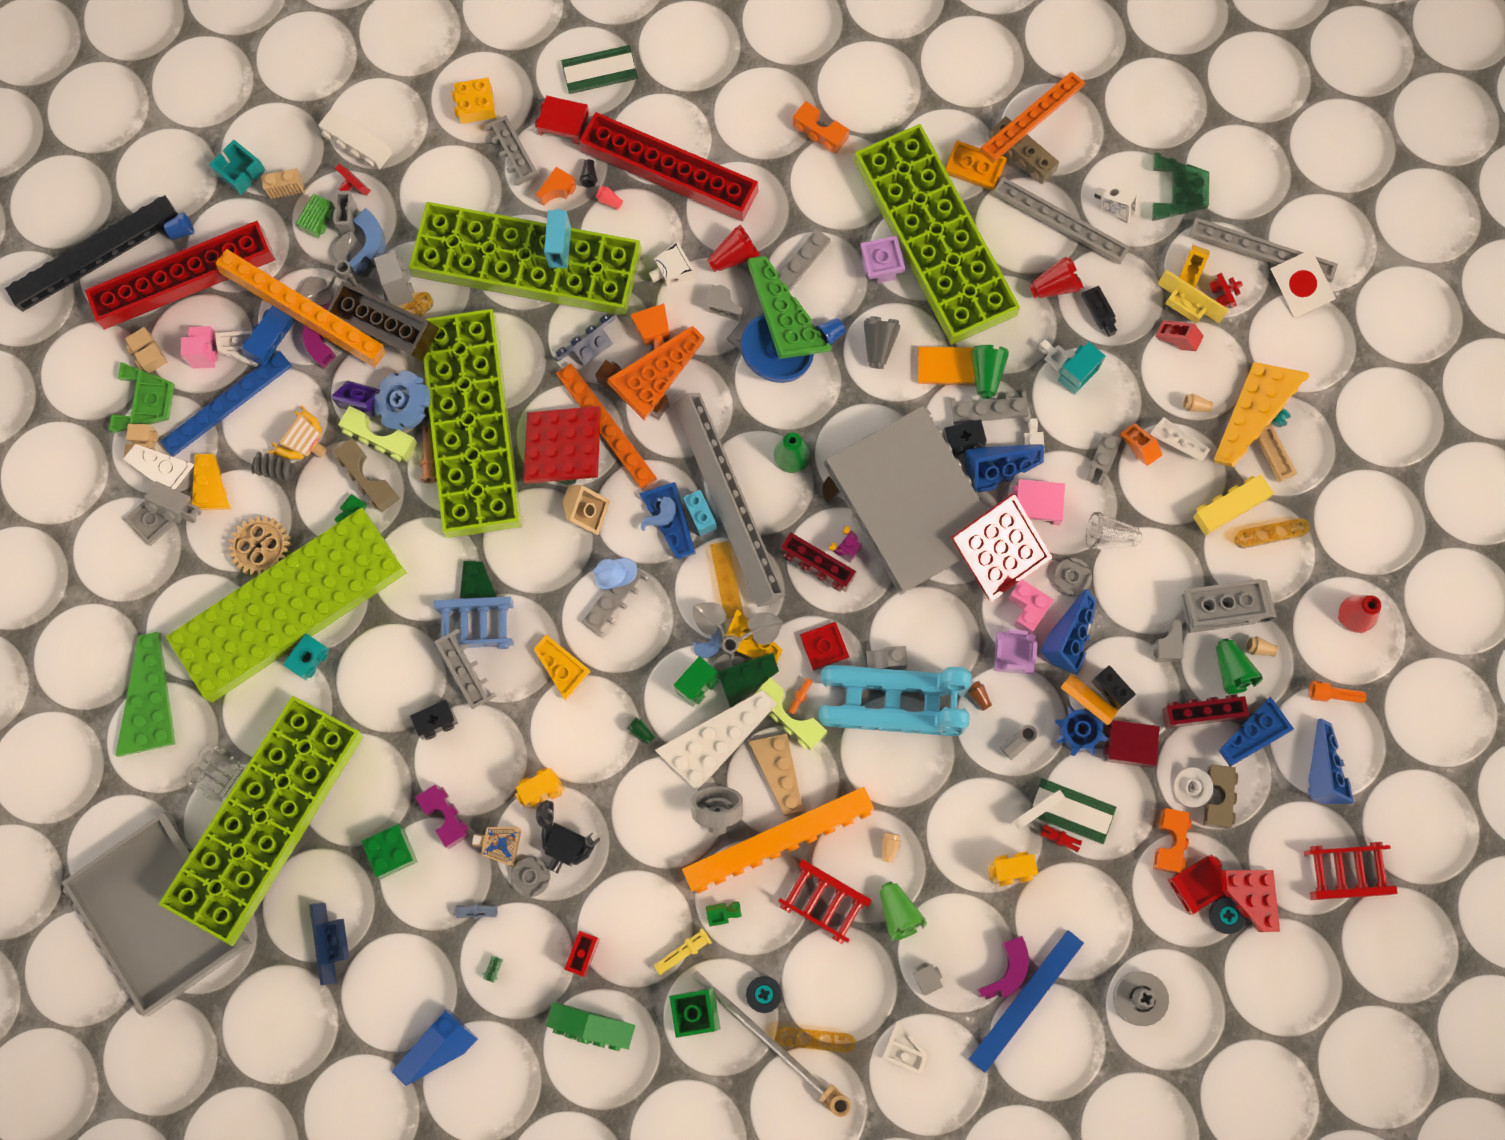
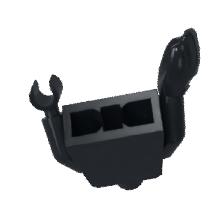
M545 800L536 809V821L542 828L541 840L542 848L545 851L544 854L552 857L547 869L558 874L563 863L572 867L588 859L600 838L598 837L593 841L591 838L593 833L584 837L555 822L553 824L554 803Z

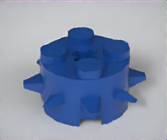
M1068 706L1069 715L1065 719L1055 720V723L1060 727V737L1056 740L1057 743H1064L1071 750V756H1075L1078 751L1086 750L1092 756L1095 755L1094 745L1108 740L1102 734V724L1104 722L1086 708L1074 710L1071 706ZM1079 727L1085 730L1083 735L1077 731Z

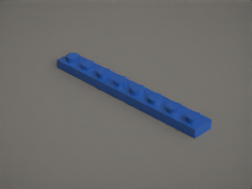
M278 351L269 358L264 367L262 365L257 367L160 442L172 457L176 456L292 367L291 363L281 351Z

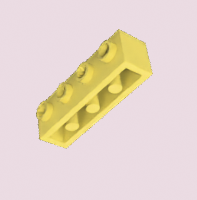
M1254 475L1244 481V485L1240 487L1235 485L1228 490L1229 493L1223 496L1220 494L1212 499L1213 503L1208 506L1205 503L1196 509L1197 512L1193 518L1205 536L1268 500L1274 494L1262 475L1256 478Z

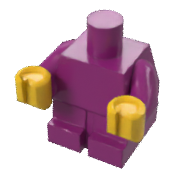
M845 526L842 532L847 536L842 541V544L837 547L835 543H831L829 550L851 562L862 549V545L858 542L857 535L850 530V527Z

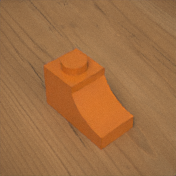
M555 167L536 193L538 203L545 206L547 202L555 198L563 197L567 199L576 189L574 177Z
M1136 423L1120 433L1121 438L1129 445L1136 458L1146 466L1163 456L1157 439Z

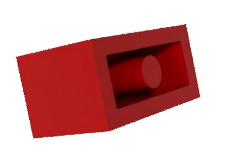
M579 931L564 970L586 977L601 938Z

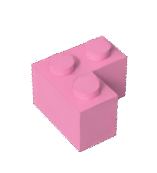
M211 326L189 327L188 337L181 338V356L193 369L215 368L218 353L216 351V332Z
M1020 579L1008 598L1009 601L1023 609L1014 626L1020 630L1028 631V634H1032L1054 599Z

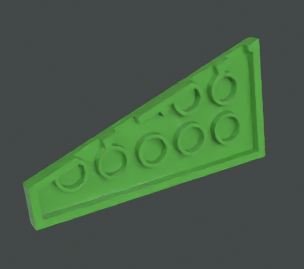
M766 256L749 258L747 264L779 359L830 352L832 347L824 341L820 330H816L811 323L812 319L796 297L793 298L786 283H782L778 277V272Z
M159 632L138 636L116 757L176 744Z

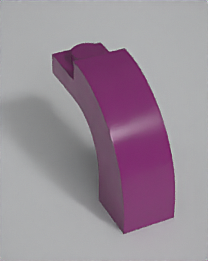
M331 302L329 304H326L323 308L328 310ZM304 325L303 341L305 348L314 361L324 369L336 355L324 343L322 335Z
M1023 936L1001 944L1007 957V970L1000 980L977 989L979 997L985 996L987 1000L997 996L996 992L999 991L1001 998L1012 994L1022 984L1029 965L1028 950Z

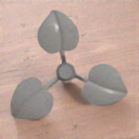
M351 231L344 234L333 248L336 272L333 273L329 285L327 286L323 278L312 277L303 284L299 293L319 306L326 305L332 299V293L329 289L333 286L336 277H339L340 279L350 278L356 288L384 300V292L376 280L365 277L358 284L351 274L349 262L363 249L362 244Z
M707 602L693 606V616L698 628L709 635L715 634L719 628L722 633V639H724L722 647L724 651L730 654L721 655L715 661L714 669L716 671L745 662V659L741 656L734 657V652L740 646V642L753 634V639L757 643L762 645L770 644L777 638L783 624L782 620L774 614L761 612L754 614L748 620V627L751 631L739 638L736 635L726 636L721 625L726 620V613L721 605Z

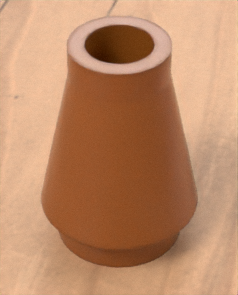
M980 681L973 683L967 695L984 711L992 706L984 684H981Z

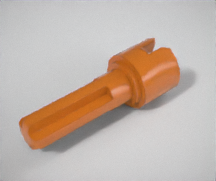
M1313 680L1308 689V696L1311 700L1328 702L1330 699L1358 703L1366 701V693L1364 691L1332 687L1328 682Z

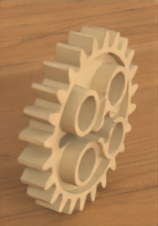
M257 516L256 521L250 517L248 524L242 521V528L236 526L238 533H231L235 538L229 539L233 546L228 547V549L232 551L229 557L234 559L232 563L238 565L237 569L243 570V573L246 575L250 572V575L255 577L257 573L260 575L284 559L285 554L291 553L287 549V547L292 546L287 541L291 537L286 534L287 530L282 528L283 525L280 522L276 524L277 521L274 518L269 521L267 516L262 521V518ZM263 530L262 535L256 537L257 532ZM277 542L276 546L270 549L271 543ZM250 544L249 549L243 551L244 546ZM263 556V560L257 563L258 557Z

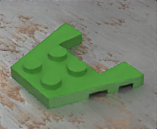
M121 362L118 379L121 381H136L131 416L111 415L109 431L111 433L125 431L128 424L150 425L169 420L175 385L168 380Z

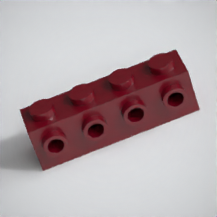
M792 532L789 533L780 547V553L785 560L796 562L799 564L798 567L805 572L811 571L818 580L822 582L826 580L831 583L833 589L839 592L841 590L846 592L856 577L854 569Z
M1237 694L1225 696V699L1210 697L1206 701L1201 702L1198 699L1186 701L1187 703L1179 704V702L1167 703V706L1162 709L1165 729L1244 719L1249 716L1246 697H1238Z

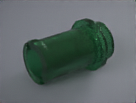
M491 955L485 973L483 972L484 980L492 983L498 980L497 974L503 959Z

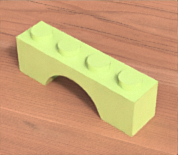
M351 406L348 407L338 424L344 435L350 438L354 436L358 438L360 443L366 446L371 444L375 446L374 449L382 454L387 452L391 454V458L398 462L401 460L408 462L418 444L414 437L400 430L388 436L374 435L370 432V419L368 416Z
M769 678L757 690L756 693L764 690L777 703L768 715L776 723L780 721L784 725V731L790 736L794 734L799 739L797 743L805 750L806 748L812 750L827 734V730L814 718L799 721L792 719L785 713L782 707L784 690L773 679Z

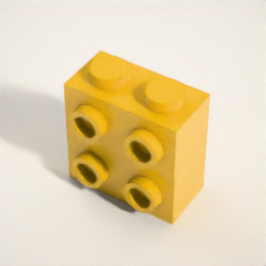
M489 77L453 83L454 91H451L452 98L457 104L454 107L456 118L459 117L461 124L497 118Z
M542 768L536 772L537 775L531 779L527 777L519 782V785L515 787L517 790L515 796L520 804L535 810L541 802L549 798L553 800L562 795V791L565 788L552 768Z
M1028 851L1016 853L1013 855V858H1009L1008 855L994 858V861L990 863V868H987L989 879L993 880L994 884L999 883L1000 887L1013 884V880L1019 879V883L1034 880L1033 876L1038 875L1034 854L1029 855Z

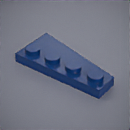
M673 482L639 493L652 516H658L661 512V502L657 501V498L670 497L676 503V513L673 520L668 525L658 527L678 560L695 555L696 551L677 484Z
M1270 696L1218 751L1229 767L1290 733L1294 728Z

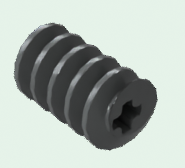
M259 451L253 459L251 472L252 474L256 473L258 476H270L273 479H285L289 482L294 476L295 465L291 463L289 458H286L284 462L282 456H279L277 460L275 454L269 459V454L265 453L262 458V453Z

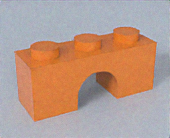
M805 101L793 116L794 128L808 135L812 141L822 144L827 151L837 154L849 139V129L836 120L828 127L817 125V122L820 120V110Z
M1169 808L1161 811L1159 830L1167 831L1172 835L1173 845L1170 849H1156L1153 869L1175 874L1181 873V870H1184L1186 858H1183L1184 850H1187L1189 838H1186V835L1192 823V819L1189 818V812Z

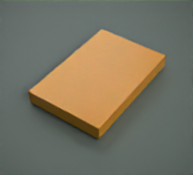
M956 140L945 167L948 175L994 191L1007 158L1001 156L992 163L979 152L980 148Z
M918 347V384L974 385V369L971 350H974V348Z
M1073 674L1061 686L1062 690L1106 725L1111 723L1118 712L1115 707Z

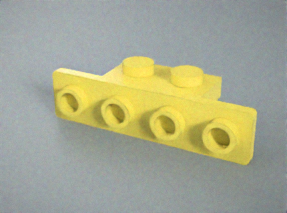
M1168 270L1163 273L1158 282L1159 286L1172 293L1165 304L1196 324L1203 315L1220 324L1229 311L1226 307Z

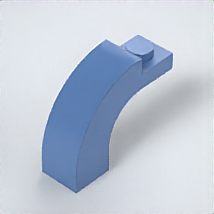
M366 208L353 220L357 229L366 236L363 249L349 262L352 272L356 275L364 272L370 263L376 267L374 258L384 254L386 245L385 235L379 222Z

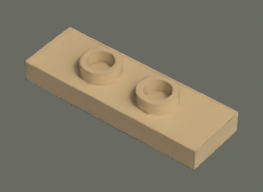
M1273 425L1265 426L1256 440L1278 483L1296 476L1297 472Z

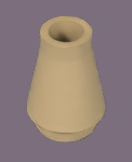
M1192 393L1185 396L1183 408L1189 412L1210 413L1213 408V402Z
M1255 636L1248 639L1246 651L1250 652L1251 655L1275 657L1278 646Z
M885 832L884 837H882V861L893 863L901 843L900 835Z

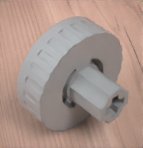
M714 786L701 789L691 798L692 818L699 825L709 827V832L713 835L724 834L727 831V826L736 824L741 820L743 816V797L738 791L729 787Z
M1132 972L1126 974L1117 982L1113 991V1004L1119 1016L1126 1022L1136 1026H1149L1156 1024L1165 1016L1169 1005V994L1166 986L1157 976L1147 972ZM1143 995L1146 998V1002H1141Z

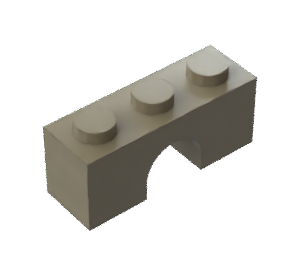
M1211 764L1207 767V774L1213 782V788L1220 792L1221 801L1218 805L1208 804L1204 806L1203 826L1228 829L1232 827V824H1235L1236 820L1233 805L1237 802V793H1234V789L1238 783V773H1236V767Z

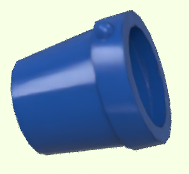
M184 212L177 214L176 217L164 223L165 231L172 240L195 233L189 217Z
M837 317L825 323H820L815 327L816 330L819 329L823 334L822 338L830 345L846 333L843 323Z

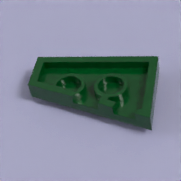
M773 652L717 671L730 708L779 672Z

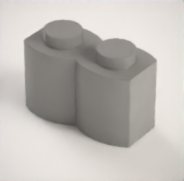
M336 191L334 195V205L336 207L333 213L334 224L340 234H346L349 231L354 234L356 225L353 220L357 212V204L350 191Z

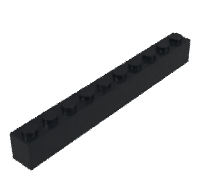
M166 195L158 197L152 203L139 208L133 214L125 216L116 224L108 226L104 231L91 236L90 239L83 243L77 244L73 249L60 254L50 262H46L37 270L29 272L25 277L12 282L5 290L14 305L24 312L165 229L164 223L176 217L178 213Z

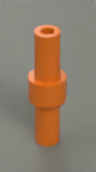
M806 678L800 690H797L794 694V700L787 710L791 715L795 714L800 703H803L806 699V693L813 683L812 680Z

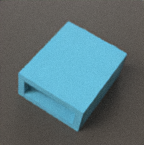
M561 209L548 210L544 253L550 268H568L571 225L567 211Z

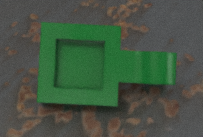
M351 493L340 506L343 512L338 514L334 520L339 523L358 509L363 508L365 510L368 506Z
M738 901L732 902L728 907H726L725 903L705 906L709 927L729 923L728 918H739L742 916L740 902Z

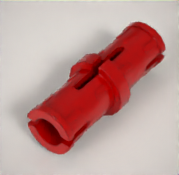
M1046 824L1044 825L1043 830L1050 834L1041 831V837L1056 842L1058 846L1063 845L1075 852L1079 851L1080 847L1072 843L1081 846L1082 840L1067 835L1063 830L1060 832Z

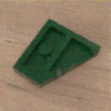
M463 561L460 599L497 597L484 563Z

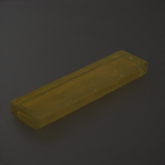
M729 541L712 544L710 548L722 607L725 610L726 619L733 618L737 609L742 614L743 609Z

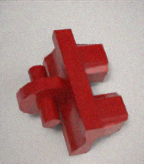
M1221 272L1217 274V279L1209 283L1213 294L1220 290L1224 291L1225 295L1216 298L1218 303L1224 307L1231 306V308H1234L1237 304L1231 292L1234 291L1236 296L1240 295L1239 288L1243 286L1242 281L1235 282L1232 277L1228 279L1230 283L1228 286Z

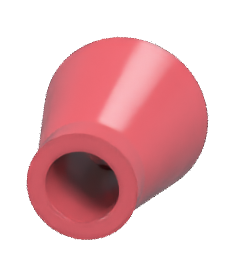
M602 185L595 196L598 202L617 210L623 203V200L608 186L604 187Z

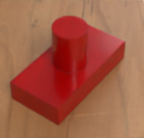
M339 163L334 168L345 178V181L338 188L339 191H351L355 187L367 196L371 190L346 167Z

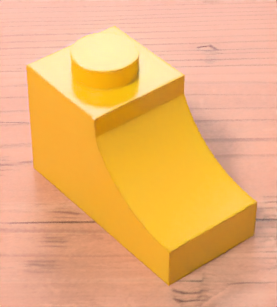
M1192 244L1179 278L1195 288L1209 258L1210 251Z

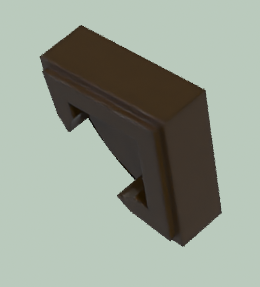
M830 476L824 481L822 487V494L826 503L840 493Z

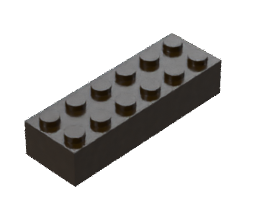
M343 281L327 310L366 335L420 361H423L439 330L430 321Z

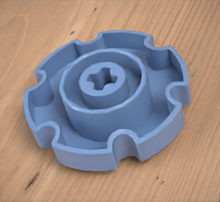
M402 370L400 374L393 372L382 380L379 385L380 392L374 397V410L377 416L382 417L381 423L384 426L396 431H403L404 427L412 429L424 419V409L430 405V391L428 386L422 384V377L410 371Z

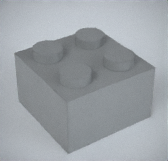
M395 251L375 257L374 261L379 278L390 303L400 306L414 301L412 297L414 289L412 283H408L410 276L408 270L403 269L405 265L402 257L398 258Z

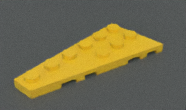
M1253 362L1214 457V462L1234 467L1246 453L1247 448L1254 439L1256 440L1260 436V432L1265 426H1268L1284 408L1287 400L1299 390L1298 387L1303 381L1310 377L1309 373Z

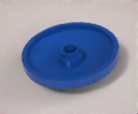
M765 315L753 319L747 325L741 337L740 347L745 363L755 374L765 380L776 383L795 381L806 373L813 361L814 354L779 359Z

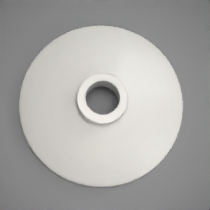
M1195 767L1186 768L1177 775L1174 782V792L1177 799L1183 805L1200 807L1210 800L1213 793V782L1204 770ZM1195 784L1199 786V789L1197 791H1194L1193 786Z

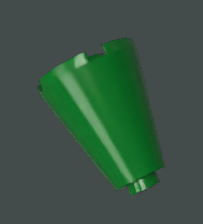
M978 345L974 347V350H971L977 394L982 399H991L997 393L1009 357V351L1004 347L999 346V349H993L994 345Z
M791 432L786 434L774 449V460L777 466L784 472L794 473L804 470L809 465L811 459L809 445L797 433Z
M1225 638L1218 642L1216 653L1226 694H1239L1247 691L1246 687L1251 684L1255 687L1262 682V674L1234 640Z

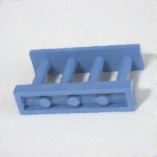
M511 596L434 600V609L441 614V637L449 633V614H451V611H458L460 613L461 641H458L460 646L468 644V648L497 647L498 649H508L509 646H514V641L511 638H507L506 611H508V608H514V601ZM489 609H497L499 611V639H488L487 612H489ZM470 610H478L480 612V640H468V613H470Z

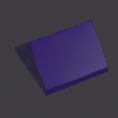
M346 381L332 395V400L339 408L347 410L351 406L367 416L374 417V397L376 394H379L380 389Z

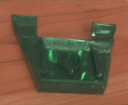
M1154 153L1153 171L1172 172V202H1154L1152 205V221L1208 208L1209 171L1190 164L1179 163L1171 157L1170 159L1165 158L1160 153Z

